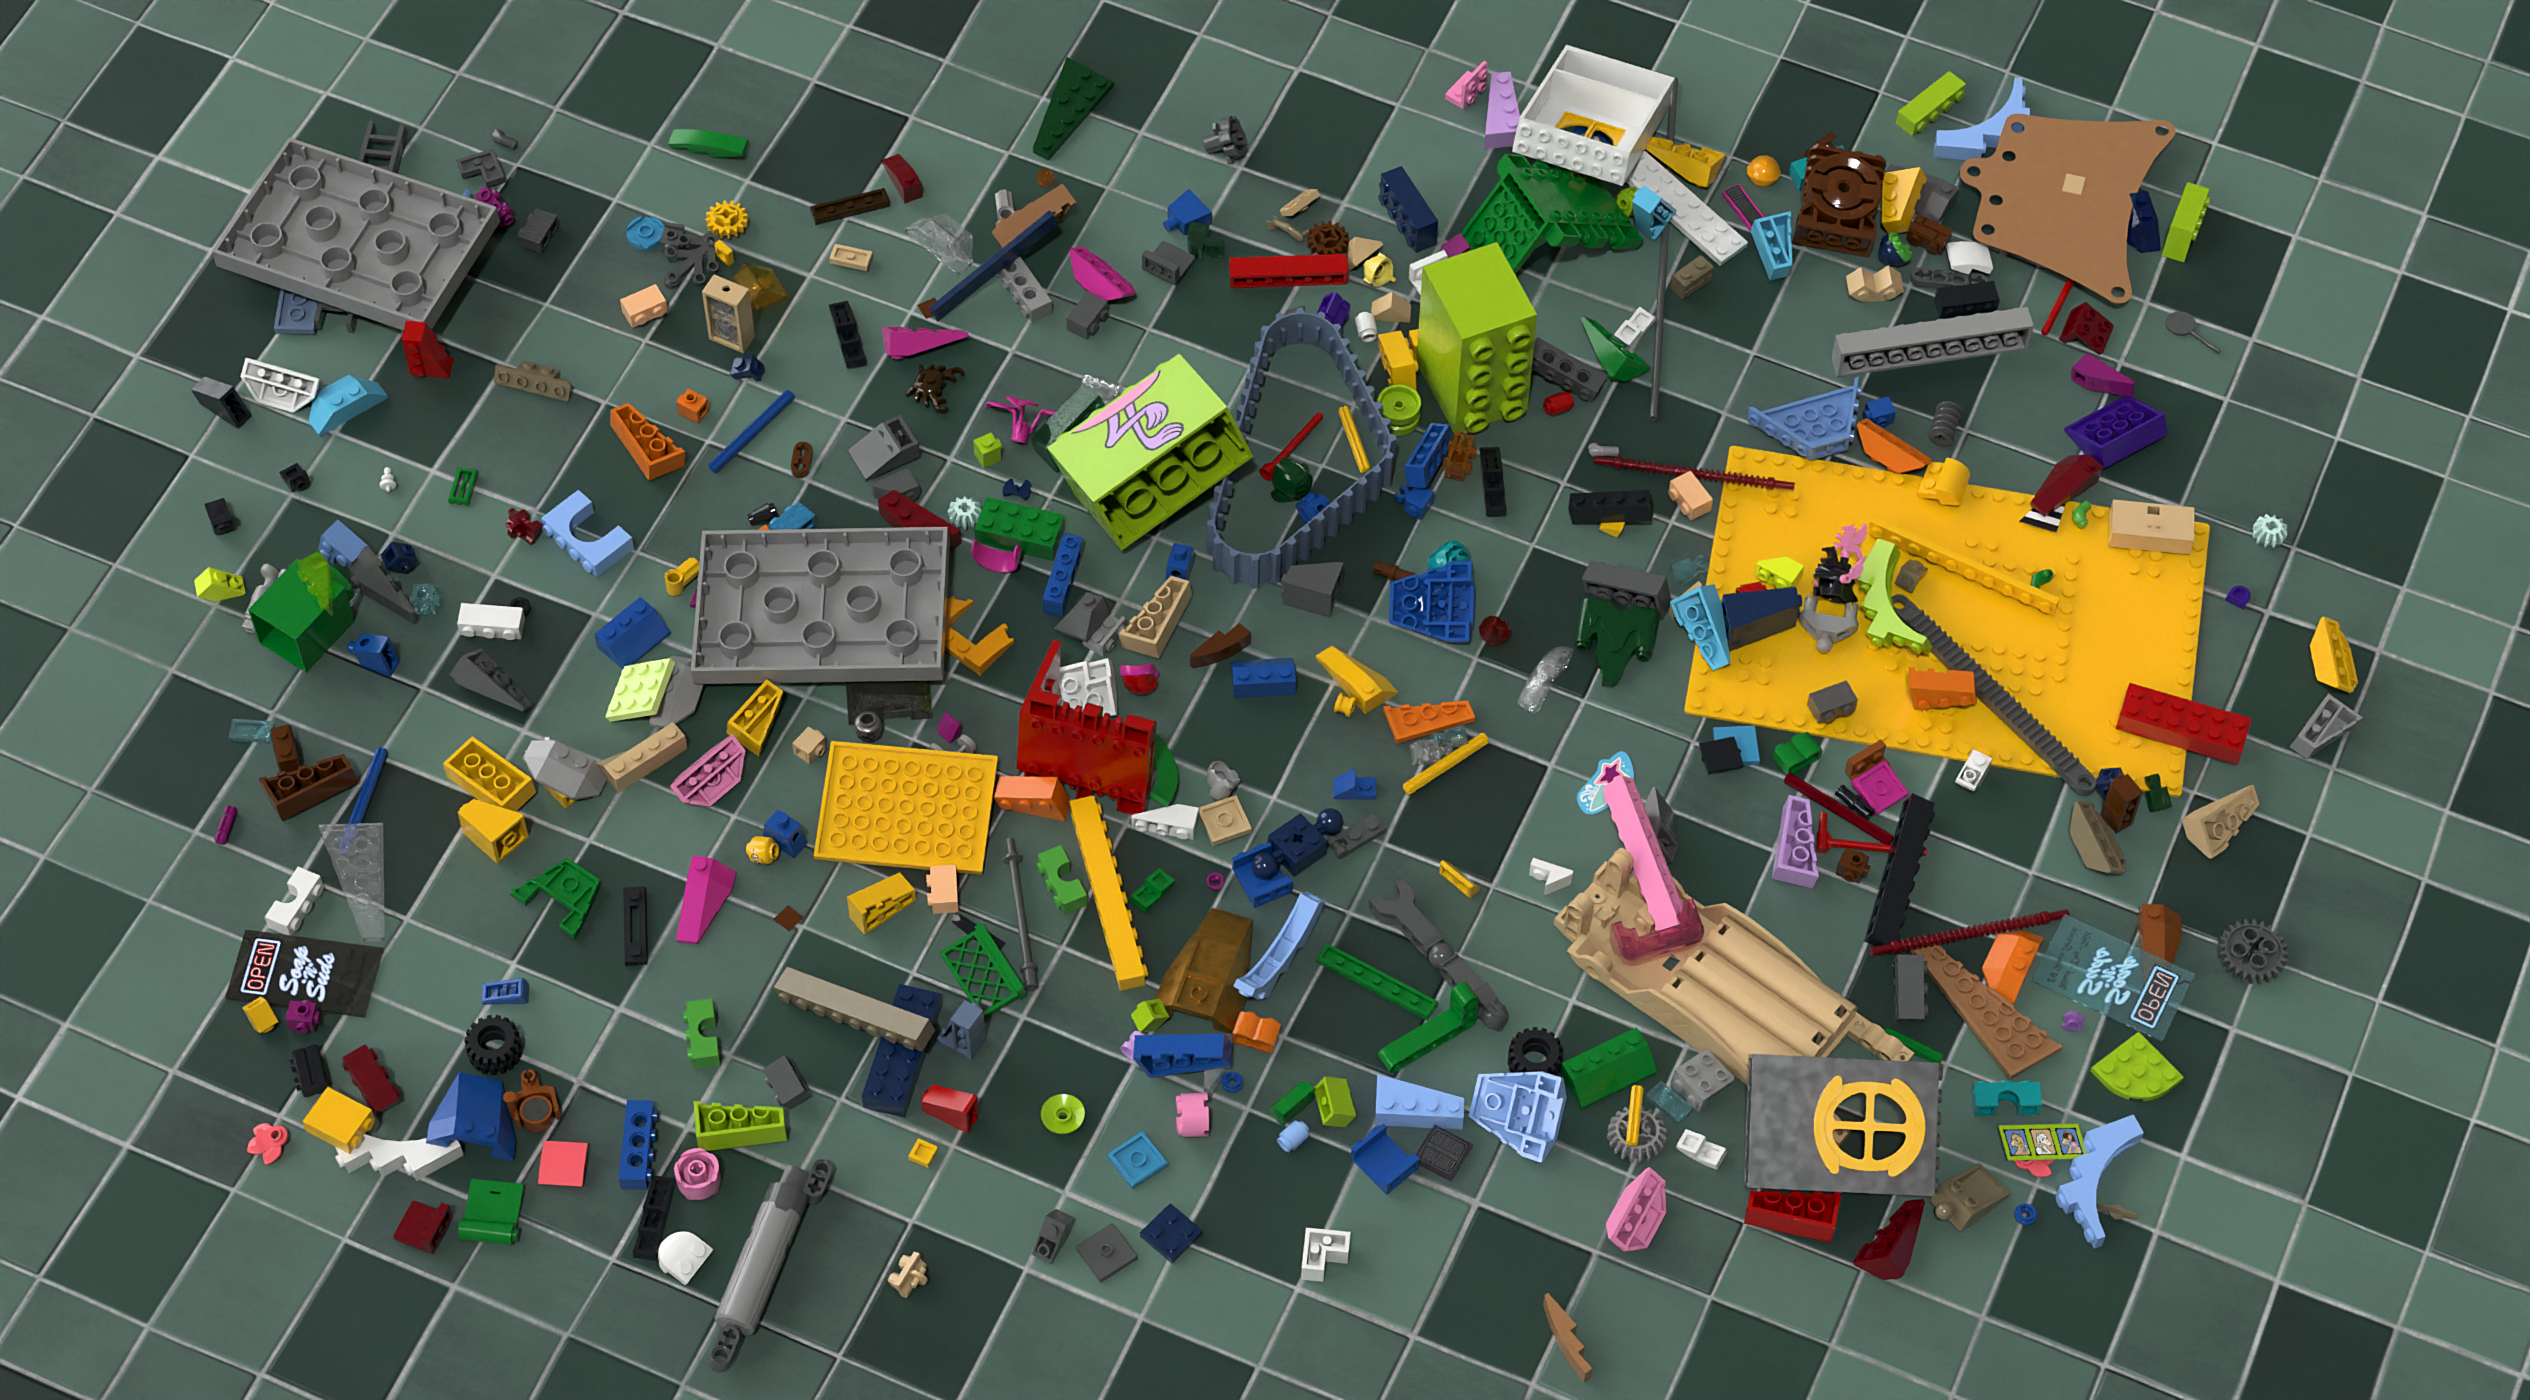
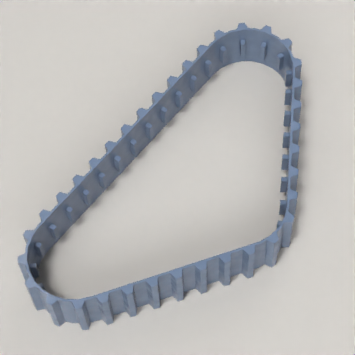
M1297 308L1295 313L1288 315L1276 314L1275 321L1270 326H1262L1261 340L1255 342L1254 357L1250 360V373L1246 374L1245 389H1242L1241 405L1237 406V421L1235 422L1246 441V431H1250L1251 415L1254 416L1255 400L1259 398V385L1263 384V371L1268 366V359L1274 352L1285 346L1310 344L1323 349L1334 359L1377 446L1383 454V458L1283 544L1271 551L1258 554L1234 550L1220 538L1219 529H1223V514L1228 510V496H1232V482L1237 478V469L1221 479L1219 486H1215L1214 502H1211L1209 507L1207 554L1213 555V570L1215 572L1222 571L1230 577L1229 583L1233 585L1242 582L1250 584L1252 589H1258L1260 583L1272 581L1277 584L1280 582V575L1285 571L1288 572L1290 566L1296 565L1299 559L1307 561L1310 558L1311 549L1314 547L1321 549L1324 546V538L1328 535L1332 537L1338 535V527L1342 523L1346 525L1351 524L1352 515L1355 512L1364 513L1366 511V503L1369 500L1377 502L1380 499L1382 488L1390 487L1392 484L1397 439L1396 435L1390 434L1391 421L1389 418H1382L1383 405L1381 402H1374L1375 390L1373 386H1366L1365 370H1358V357L1356 354H1350L1349 339L1341 338L1340 324H1331L1325 319V313L1321 311L1315 315L1305 313L1303 308Z

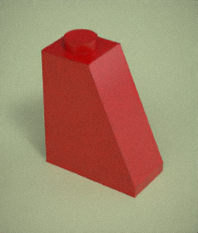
M932 1084L929 1091L925 1090L921 1097L923 1112L967 1134L979 1118L978 1099L973 1094Z

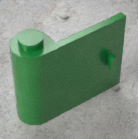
M471 1179L465 1215L459 1222L458 1240L511 1246L514 1241L517 1242L519 1238L517 1224L524 1184Z

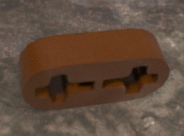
M799 442L794 447L791 473L796 478H804L809 474L812 461V447L808 442ZM802 450H806V451L804 452V456H801V455H800V453L802 452ZM803 464L801 470H797L799 468V465Z

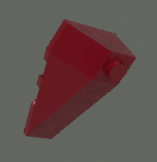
M2069 455L2054 466L2030 505L2044 517L2097 484L2104 467L2091 455Z
M1924 1199L1905 1201L1889 1218L1891 1223L1883 1230L1879 1229L1875 1233L1877 1237L1871 1244L1866 1242L1853 1261L1854 1265L1882 1280L1901 1278L1911 1261L1925 1205Z

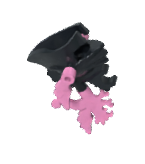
M1854 524L1843 526L1841 530L1845 531L1843 533L1844 537L1842 538L1840 533H1837L1836 539L1840 540V544L1834 542L1835 547L1822 548V551L1827 553V558L1820 559L1822 564H1818V567L1815 569L1813 576L1814 596L1843 604L1858 601L1852 587L1855 584V579L1861 576V572L1864 570L1863 564L1867 557L1863 558L1860 547L1855 544H1861L1862 541H1865V536L1868 534L1866 531L1867 524H1863L1856 533L1857 528L1854 527ZM1839 547L1842 548L1840 562L1838 561V555L1836 554L1837 551L1835 550ZM1850 552L1855 553L1858 559L1857 564L1851 567V564H1848Z

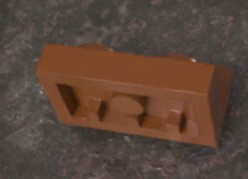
M1879 740L1848 759L1845 773L1851 780H1854L1884 760L1890 766V763L1884 757L1885 743Z

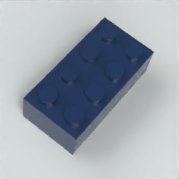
M1400 166L1382 173L1381 182L1379 183V201L1382 206L1385 205L1389 217L1396 222L1398 231L1406 237L1408 246L1412 247L1415 253L1437 245L1438 220L1403 167Z

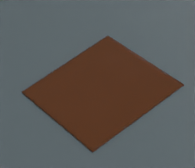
M935 297L917 305L926 319L932 317L929 307L936 302Z
M787 905L774 920L790 931L803 916Z

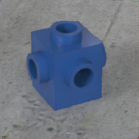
M1312 492L1305 495L1304 500L1298 502L1295 506L1302 521L1308 523L1330 503L1323 494Z

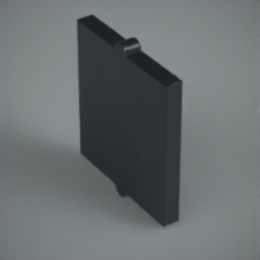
M1734 736L1699 743L1702 754L1701 760L1705 763L1708 774L1744 767L1740 755L1741 750L1738 749Z

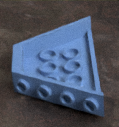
M1855 377L1853 386L1764 411H1759L1752 406L1748 408L1747 421L1809 460L1847 451L1849 442L1853 443L1855 431L1851 430V427L1856 426L1857 415H1853V413L1858 412L1859 400H1856V396L1860 397L1862 385H1858L1859 377Z

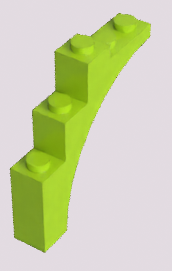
M1878 538L1863 564L1864 570L1861 572V576L1855 579L1859 589L1867 593L1861 607L1865 615L1873 620L1867 630V634L1871 642L1878 647L1883 645L1890 648L1894 642L1898 646H1909L1915 652L1921 653L1922 651L1929 654L1932 645L1928 638L1913 631L1904 624L1894 610L1891 582L1894 568L1901 553L1894 543Z

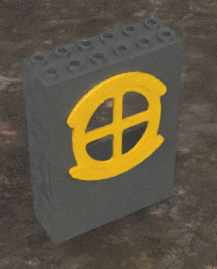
M1749 1054L1743 1187L1935 1197V1192L1939 1190V1179L1935 1178V1172L1939 1170L1940 1158L1936 1156V1147H1940V1134H1937V1125H1941V1112H1938V1103L1942 1102V1090L1938 1088L1939 1081H1942L1943 1068L1939 1067V1063ZM1857 1093H1864L1866 1095V1118L1863 1122L1834 1120V1111L1844 1099ZM1881 1093L1896 1101L1906 1115V1122L1904 1124L1876 1123L1874 1121V1097L1876 1094ZM1833 1130H1863L1865 1133L1864 1157L1856 1159L1843 1152L1833 1139ZM1875 1131L1905 1133V1141L1899 1150L1887 1158L1881 1160L1873 1159V1133Z

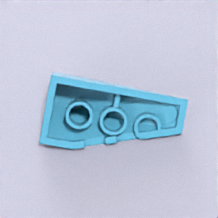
M1715 584L1700 586L1671 600L1670 604L1677 622L1680 626L1685 627L1689 633L1688 637L1700 648L1699 652L1714 671L1730 664L1722 603Z

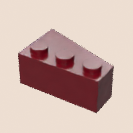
M364 1044L342 1057V1067L345 1071L348 1070L353 1078V1084L359 1088L363 1099L369 1108L372 1109L375 1117L398 1105V1097L401 1095L395 1085L391 1086L388 1082L389 1074L384 1066L379 1067L376 1062L378 1057L373 1048L368 1049L367 1045Z

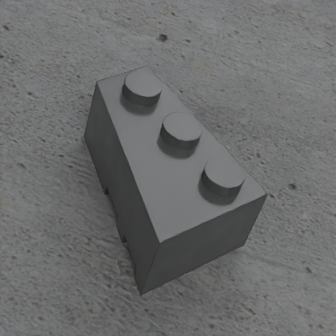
M1897 955L1892 961V968H1895V979H1893V986H1895L1896 1022L1922 1023L1925 1017L1928 1016V1004H1924V995L1928 993V984L1924 982V974H1927V961H1924V955Z

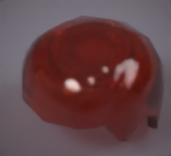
M1496 616L1484 618L1479 626L1480 636L1488 645H1501L1508 640L1512 633V630L1508 628V622Z

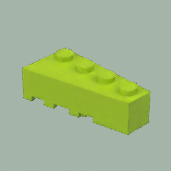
M2187 182L2171 223L2161 256L2184 263L2190 244L2196 240L2211 199L2208 196L2209 188Z
M693 1101L698 1148L705 1149V1151L787 1141L783 1108L765 1106L746 1108L739 1104H734L733 1107L721 1106V1103L706 1105L699 1101Z

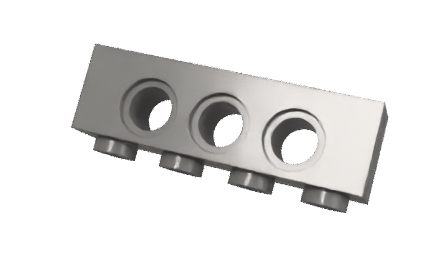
M1020 256L996 274V276L1001 278L1003 287L1010 291L1013 301L1020 305L1022 314L1025 317L1027 316L1031 322L1052 313L1051 299Z

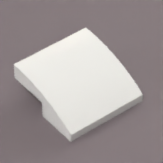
M1964 241L1947 243L1946 249L1951 269L1969 274L1972 269L1988 274L1993 270L1988 245Z

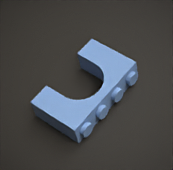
M577 490L541 518L542 530L548 537L552 536L561 549L565 548L573 560H578L582 563L583 568L588 573L592 572L598 577L634 549L633 540L619 525L603 538L594 542H583L576 539L572 535L574 529L594 513L592 501L581 491Z

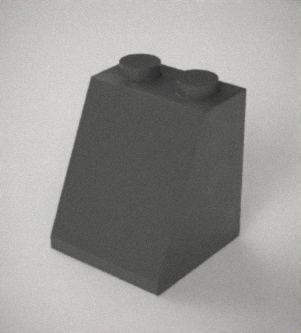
M1330 562L1290 566L1288 573H1284L1281 580L1283 585L1281 590L1283 605L1330 618L1343 585L1344 563Z

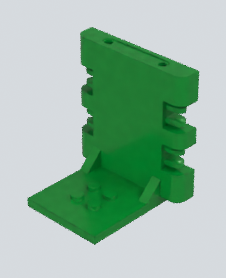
M1504 154L1500 159L1497 170L1501 179L1461 233L1472 250L1497 242L1515 275L1533 250L1546 242L1555 247H1575L1579 242H1582L1587 248H1602L1608 243L1613 249L1635 250L1644 241L1630 222L1628 215L1622 211L1599 178L1558 167L1538 159L1533 165H1530L1523 155Z

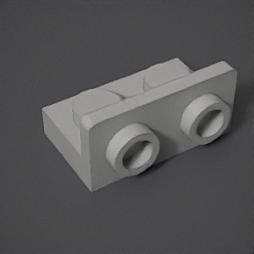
M1109 614L1087 642L1083 641V646L1103 657L1114 648L1119 638L1118 633L1122 629H1126V618L1122 616L1120 619H1117Z

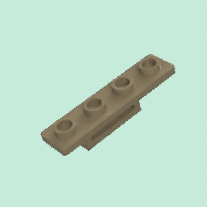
M523 361L516 368L501 364L495 366L494 383L566 402L570 400L571 382L559 379L560 370H556L551 366L537 365L532 361Z

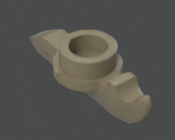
M2106 1204L2096 1205L2097 1209L2103 1213H2109L2113 1220H2119L2123 1217L2138 1219L2139 1216L2138 1213L2127 1211L2119 1204H2113L2112 1206Z

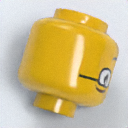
M755 836L747 844L746 853L753 863L771 864L779 855V845L772 837Z

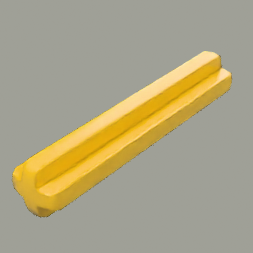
M1634 1085L1631 1089L1626 1137L1627 1146L1635 1147L1638 1145L1644 1089L1642 1086Z

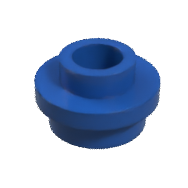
M1230 1071L1222 1077V1087L1230 1093L1238 1092L1243 1087V1078L1239 1073ZM1234 1081L1236 1084L1231 1085L1229 1082Z
M2025 1203L2015 1209L2014 1216L2018 1223L2031 1225L2037 1218V1212L2032 1205ZM2026 1213L2029 1217H2024L2022 1214Z

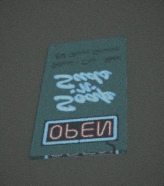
M2064 914L2035 975L2032 977V982L2162 1042L2195 974Z

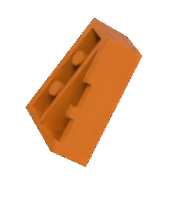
M1909 667V688L1914 710L1977 704L1974 672L1947 670V673L1935 672V669L1928 668L1926 672L1915 671V667Z
M1000 776L994 794V799L1001 809L1060 821H1066L1070 807L1069 801H1071L1058 777Z

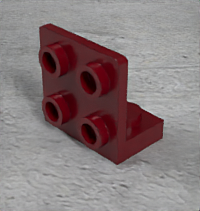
M2085 302L2070 311L2059 340L2065 344L2070 340L2079 338L2100 355L2104 352L2114 325Z
M412 1201L393 1235L394 1240L433 1254L453 1218L450 1205L441 1202L439 1208L435 1209L417 1201Z

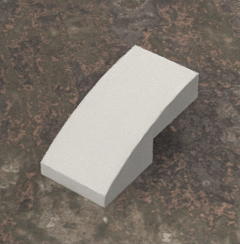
M1639 307L1629 321H1624L1614 336L1630 347L1651 327L1656 318Z
M1687 1129L1676 1145V1149L1685 1155L1718 1170L1727 1154L1726 1148L1706 1141L1705 1136Z

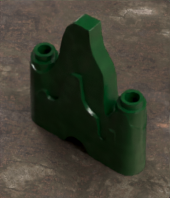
M1585 598L1580 601L1575 646L1578 651L1585 652L1591 647L1592 641L1596 640L1595 658L1602 674V686L1613 687L1617 685L1629 660L1635 654L1637 659L1642 662L1649 661V658L1652 657L1661 616L1658 610L1630 605L1626 610L1619 611L1614 608L1610 601Z

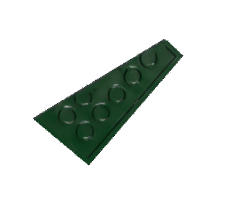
M1066 57L1035 140L1033 153L1049 161L1114 87V81Z

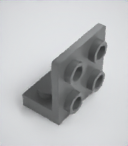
M1162 241L1153 253L1148 250L1143 252L1142 269L1176 285L1195 261V256L1168 242Z

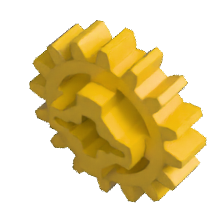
M724 200L723 204L720 205V203L716 202V207L711 206L710 212H706L707 218L705 220L708 231H712L716 235L720 234V239L724 236L730 239L731 235L738 237L737 232L743 233L744 227L748 226V214L745 208H741L740 203L734 205V201H731L730 204H727L726 200Z

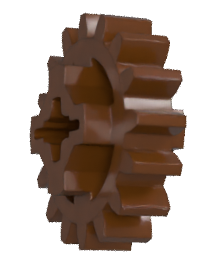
M1321 221L1320 226L1315 223L1314 229H1309L1307 247L1311 248L1312 254L1315 252L1320 255L1342 254V251H1347L1349 242L1348 232H1345L1344 226L1339 228L1338 222L1332 225L1331 221L1328 224Z

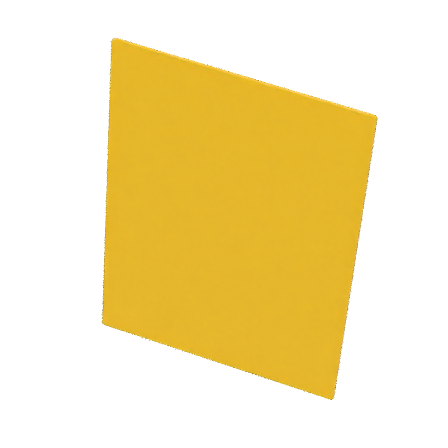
M1731 446L1729 448L1726 474L1730 471L1731 474L1736 472V475L1742 473V476L1748 474L1749 477L1751 475H1754V477L1759 475V478L1765 476V479L1774 477L1775 480L1795 482L1794 491L1778 488L1769 490L1766 487L1763 489L1761 486L1756 488L1755 485L1750 487L1749 484L1744 486L1743 483L1739 486L1738 483L1733 485L1732 482L1727 484V481H1724L1706 585L1715 584L1721 603L1723 594L1736 593V588L1743 584L1760 581L1762 585H1766L1767 590L1777 589L1774 585L1762 581L1755 576L1756 564L1761 560L1787 556L1804 565L1802 578L1795 586L1798 595L1801 594L1802 607H1799L1801 612L1804 610L1805 597L1807 595H1811L1810 602L1812 603L1813 587H1815L1813 576L1815 569L1818 567V564H1822L1820 559L1827 558V553L1822 551V548L1835 547L1834 542L1840 544V540L1836 539L1837 533H1840L1842 538L1844 537L1843 533L1845 531L1841 530L1843 526L1854 524V527L1857 528L1856 533L1863 524H1867L1866 531L1868 532L1869 523L1873 516L2031 585L2032 576L2035 573L2050 569L2053 571L2054 577L2048 583L2041 585L2040 590L2060 598L2054 615L2042 612L2036 607L2024 604L2018 599L2006 596L2002 592L1988 588L1975 580L1967 579L1959 573L1949 571L1941 565L1931 563L1923 557L1913 555L1909 551L1897 547L1901 554L1894 568L1891 596L1896 594L1904 595L1920 610L1923 609L1924 614L1929 615L1930 620H1934L1936 626H1940L1942 631H1946L1947 636H1951L1953 642L1958 643L1959 648L1962 647L1965 653H1969L1970 658H1974L1976 664L1981 665L1982 670L1985 669L1988 675L1991 674L1993 680H1997L1998 685L2004 687V691H2008L2011 697L2014 696L2016 702H2020L2021 707L2027 709V713H2031L2034 719H2038L2040 725H2044L2045 730H2049L2052 736H2056V740L2061 741L2062 746H2066L2069 753L2072 752L2075 758L2078 757L2080 763L2096 779L2099 777L2101 769L2121 767L2124 775L2128 774L2139 788L2146 792L2150 788L2145 783V777L2158 773L2161 787L2168 788L2169 796H2181L2186 750L2118 730L2116 726L2129 683L2192 701L2210 531L2209 524L2194 522V543L2190 555L2108 547L2109 507L2091 505V508L2085 513L2088 524L2080 528L2074 522L2072 512L2081 503L2068 501L2065 504L2057 532L2019 522L2034 508L2030 503L2035 495L1967 484L1959 506L1940 504L1939 499L1919 498L1918 490L1923 480L1921 476L1893 473L1891 471L1818 459L1809 460L1805 457L1739 446ZM1870 534L1865 536V541H1862L1861 544H1855L1860 547L1863 558L1868 556L1877 538ZM1841 547L1835 549L1839 562L1842 551ZM1850 552L1848 564H1851V567L1857 564L1858 559L1855 553ZM1910 559L1919 561L1924 567L1928 568L1926 575L1918 581L1913 592H1909L1895 584L1901 567ZM1856 580L1852 589L1858 599L1855 602L1859 606L1856 619L1859 624L1858 629L1851 636L1833 643L1832 649L1827 653L1820 652L1817 649L1818 640L1814 639L1803 628L1799 618H1797L1796 626L1729 651L1731 663L1714 671L1699 652L1700 648L1698 645L1695 644L1684 708L1686 714L1801 734L1808 732L1813 736L1872 745L1882 740L1886 748L1960 761H1967L1974 749L1992 758L1990 766L2060 777L1978 697L1977 704L1969 706L1958 705L1948 708L1937 707L1927 710H1914L1909 688V667H1915V671L1926 672L1928 668L1935 669V672L1947 673L1949 669L1931 652L1929 654L1922 651L1918 653L1909 646H1898L1894 642L1890 648L1883 645L1882 647L1874 645L1867 634V630L1873 620L1865 615L1861 607L1867 593L1859 589ZM1816 596L1818 598L1817 613L1844 617L1847 603L1833 602ZM1900 602L1893 604L1897 609L1904 608V605ZM1847 680L1858 699L1856 711L1848 716L1837 717L1831 722L1818 724L1807 705L1809 694Z

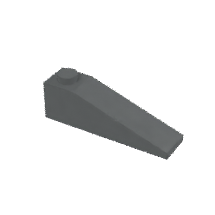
M1891 164L1885 173L1905 170L1907 168ZM1924 174L1927 180L1920 191V199L1917 200L1914 207L1915 214L1940 223L1957 202L1959 187L1944 179Z
M368 545L365 546L350 568L352 576L350 581L354 588H359L364 595L411 623H418L415 610L400 590L396 592L397 588L390 575L386 576L381 567L382 563Z

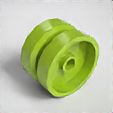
M1398 384L1386 387L1380 392L1377 402H1381L1383 405L1382 418H1389L1391 421L1390 434L1405 436L1412 433L1420 422L1421 398L1417 391L1409 386Z

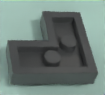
M493 149L456 160L462 179L481 173L488 187L505 182V177Z

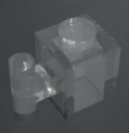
M1438 739L1418 740L1410 745L1412 765L1433 764L1439 761L1440 757L1442 758L1453 751L1450 745L1438 747Z

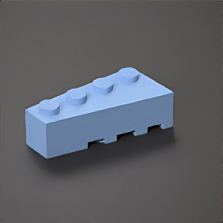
M1377 1074L1375 1125L1381 1126L1384 1123L1386 1126L1463 1129L1464 1098Z

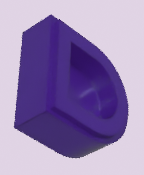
M2235 586L2230 590L2225 601L2244 610L2251 594L2246 587Z

